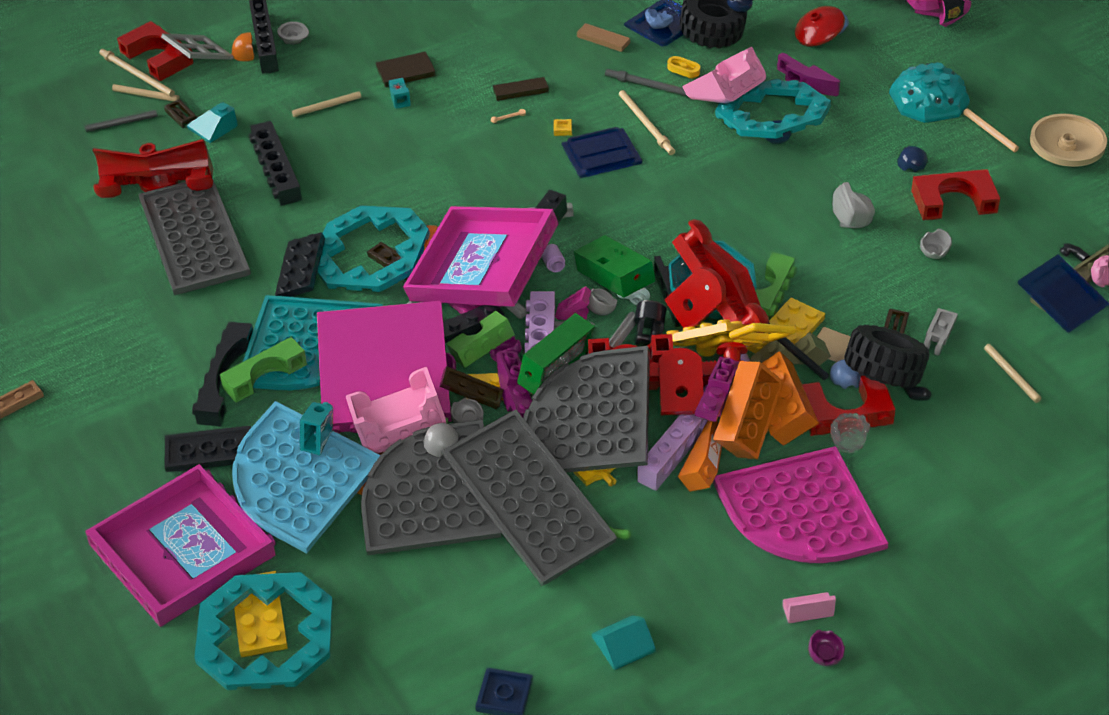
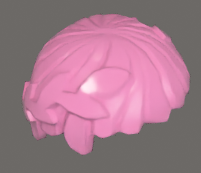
M1109 255L1098 258L1091 268L1092 280L1100 287L1109 286Z

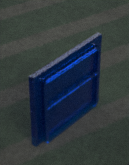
M659 0L624 23L625 27L662 47L668 46L684 35L679 24L682 5L672 0ZM647 9H656L658 13L666 11L674 19L668 27L654 29L647 22L645 12Z
M613 127L568 138V141L561 143L579 178L642 164L641 157L623 128Z
M1059 254L1017 282L1068 334L1109 306V303Z

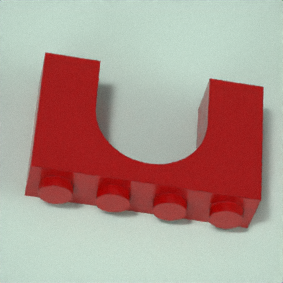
M149 21L117 38L119 50L123 55L132 59L148 50H164L147 60L150 75L158 81H162L194 64L193 58L187 57L161 38L162 33L170 34L169 32Z
M988 169L913 176L911 191L922 220L942 219L944 203L940 195L947 192H959L969 196L973 200L979 215L998 213L1000 197Z
M672 334L651 335V343L647 345L650 349V363L659 362V358L665 352L673 349ZM609 338L588 339L589 354L613 349L609 345Z
M860 376L858 391L864 404L851 410L832 406L826 400L820 382L802 384L819 422L809 429L810 436L894 424L896 409L886 385L879 381L871 380L866 376Z

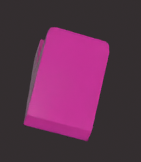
M585 286L560 302L555 318L566 321L573 314L577 313L584 319H587L589 312L587 306L590 302L591 290Z

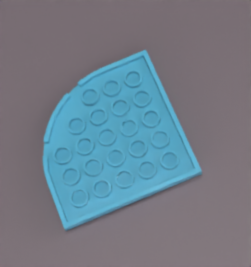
M275 401L247 432L238 446L232 470L234 490L244 512L261 529L307 554L365 484L371 468L381 455L334 431L331 432L321 455L301 451L300 419L303 415Z

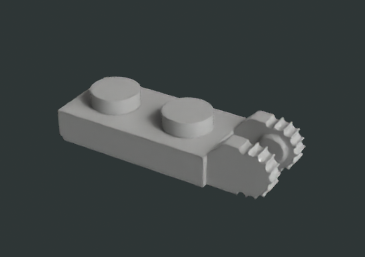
M941 308L937 309L924 341V345L928 349L930 348L931 341L938 343L934 350L935 355H940L943 345L946 344L955 325L958 313Z

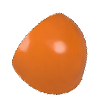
M251 32L242 33L234 40L231 55L234 56L235 60L244 62L254 59Z

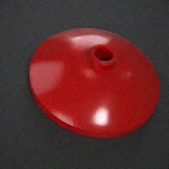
M821 6L812 9L797 23L795 37L800 44L805 46L822 45L835 38L841 32L845 24V17L840 9L833 6Z

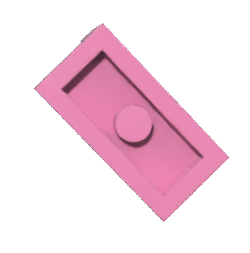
M828 592L783 599V608L788 623L834 616L836 597L835 595L829 596Z

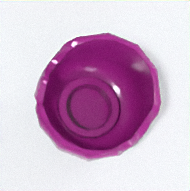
M819 629L810 637L808 651L810 658L818 665L833 666L837 665L844 657L845 646L842 639L832 630L821 631Z

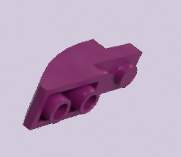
M783 52L778 55L777 70L785 74L786 81L797 80L805 82L821 94L839 95V79L815 65L807 67Z
M498 351V377L500 388L504 389L502 394L507 411L517 410L523 418L526 409L528 410L532 403L529 392L517 383L522 363L517 352Z
M719 357L709 378L708 386L696 408L695 416L714 422L721 416L739 365L738 361Z

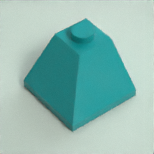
M222 102L189 123L187 128L211 143L238 126L235 109Z

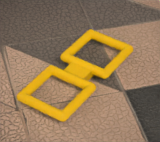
M752 323L731 331L729 335H720L703 341L699 344V348L701 350L716 351L718 346L723 343L739 342L744 344L747 350L763 345L764 342H773L796 333V328L787 325Z

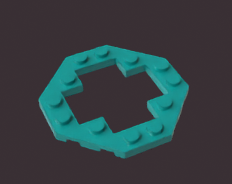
M773 79L760 83L728 104L719 103L715 114L718 119H723L724 124L729 128H735L736 133L740 136L776 139L783 137V133L788 131L795 133L804 130L806 125L817 126L822 124L831 108V100L805 82ZM765 94L796 96L795 105L809 106L804 116H797L796 114L785 115L781 123H774L772 121L756 122L755 120H750V112L738 110L743 101L761 103Z
M359 206L326 224L323 231L325 241L317 275L328 289L346 287L347 290L362 291L363 288L372 289L373 292H381L410 276L424 251V243L430 236L429 228L411 208ZM370 221L379 231L397 223L410 238L395 246L396 252L400 255L401 259L372 275H369L361 265L343 274L331 259L332 256L345 250L343 242L339 239L340 237Z
M301 572L235 575L200 603L195 662L226 690H237L238 687L251 686V689L271 688V685L296 687L331 657L332 597ZM286 592L312 613L297 625L298 631L307 637L310 642L279 668L261 655L246 669H243L217 647L232 635L231 629L219 619L250 594L255 595L268 606L282 593Z

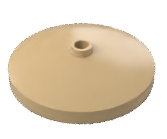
M1053 114L1038 120L1031 130L1030 143L1033 150L1043 159L1062 166L1078 167L1092 164L1103 156L1107 145V137L1099 125L1085 117L1073 114Z

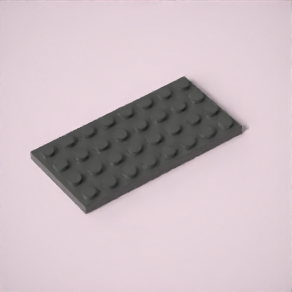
M214 180L211 188L201 191L191 190L186 182L138 194L174 295L251 275Z
M517 410L508 413L443 450V456L541 586H544L617 542V537Z

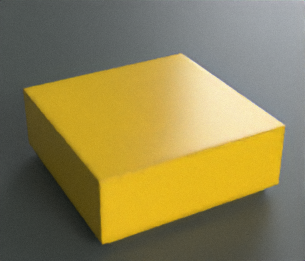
M555 119L554 136H572V119Z

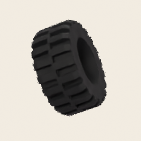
M684 0L679 23L680 29L686 38H690L691 42H696L700 46L704 45L708 46V48L729 47L742 38L748 11L742 13L732 10L728 6L727 0Z
M859 325L853 329L844 355L848 367H851L853 371H857L860 375L895 387L900 386L902 388H911L921 382L930 357L929 349L923 343H920L919 340L911 338L907 334H902L899 331L876 325Z

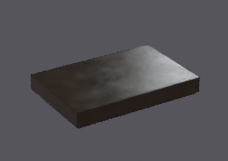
M426 51L375 62L376 69L385 87H389L388 81L403 78L404 82L407 83L436 76L435 69Z

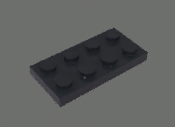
M322 232L288 242L275 296L292 297L313 291L325 241V236Z
M251 425L165 435L164 467L166 473L190 470L199 464L203 468L233 465L238 446L251 429Z

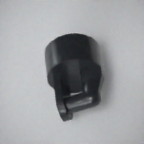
M643 300L637 303L634 322L637 324L635 345H639L640 342L650 344L651 335L662 334L667 308L662 303L653 300ZM643 327L651 329L650 335L642 334Z

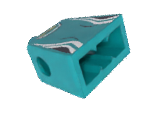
M313 402L301 417V451L321 455L333 429L334 408L330 403L324 402L320 404Z

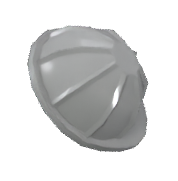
M287 22L278 28L277 33L286 44L294 45L301 43L309 35V30L300 22Z

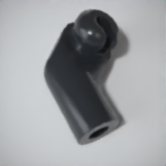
M1065 243L1060 248L1061 254L1065 257L1072 253L1081 262L1090 257L1082 248L1070 243Z
M914 386L904 388L912 400L927 401L932 396L931 391L925 387Z

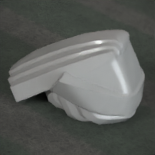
M849 182L839 185L834 191L833 212L839 219L841 227L862 228L871 223L875 209L870 198L861 193L853 192Z

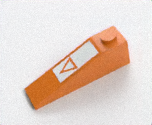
M707 421L678 475L689 492L710 488L718 473L722 446L713 440L719 424L717 421Z

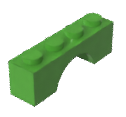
M772 252L766 264L765 279L772 285L765 289L755 290L760 305L767 313L769 320L776 314L778 303H782L784 291H788L791 278H794L797 272V267L794 266L795 258Z
M290 337L221 373L223 389L237 403L254 394L253 385L261 375L272 371L291 374L306 366L305 350Z

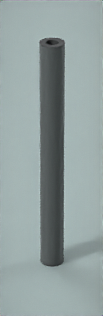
M156 110L84 126L86 132L154 118L157 117Z

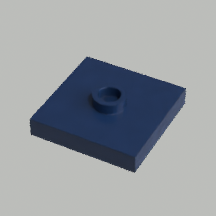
M487 667L475 711L492 715H524L534 680L533 675Z

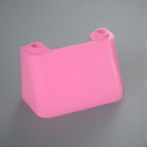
M750 47L717 64L715 70L682 87L686 95L692 100L728 104L762 83L766 79V72L753 47Z
M427 367L416 370L410 375V388L370 401L367 393L361 391L346 395L351 416L362 446L378 454L386 451L398 440H404L412 436V433L438 423L446 424V419Z

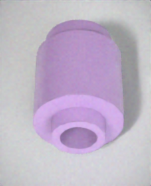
M547 245L541 258L550 271L560 272L565 267V259L557 245Z

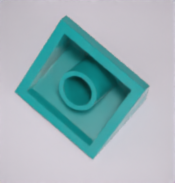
M632 615L591 634L614 670L656 652L643 617Z

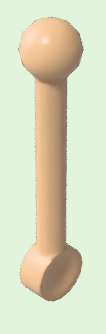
M520 109L519 112L500 117L493 116L491 122L497 123L499 120L518 115L525 116L526 110Z

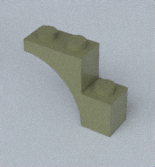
M811 332L794 344L819 366L831 357L826 343ZM777 340L769 342L749 358L751 362L762 363L780 351L793 364H804Z

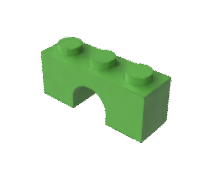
M495 311L480 321L483 329L479 333L472 336L462 333L448 342L446 345L456 362L466 368L490 352L491 349L496 348L515 334L506 317Z

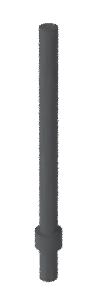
M606 69L605 71L606 76L617 78L618 81H629L687 96L682 87L638 77L622 70Z

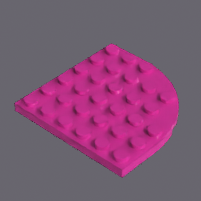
M836 446L716 475L713 480L719 497L736 528L756 546L776 556L798 562L830 563L888 549V541Z

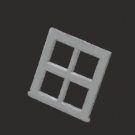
M162 33L161 38L189 58L229 60L234 58L233 55L205 35ZM177 40L186 41L188 44L179 43ZM196 41H203L206 44H199ZM189 49H197L199 52H192ZM207 49L216 50L219 53H211Z

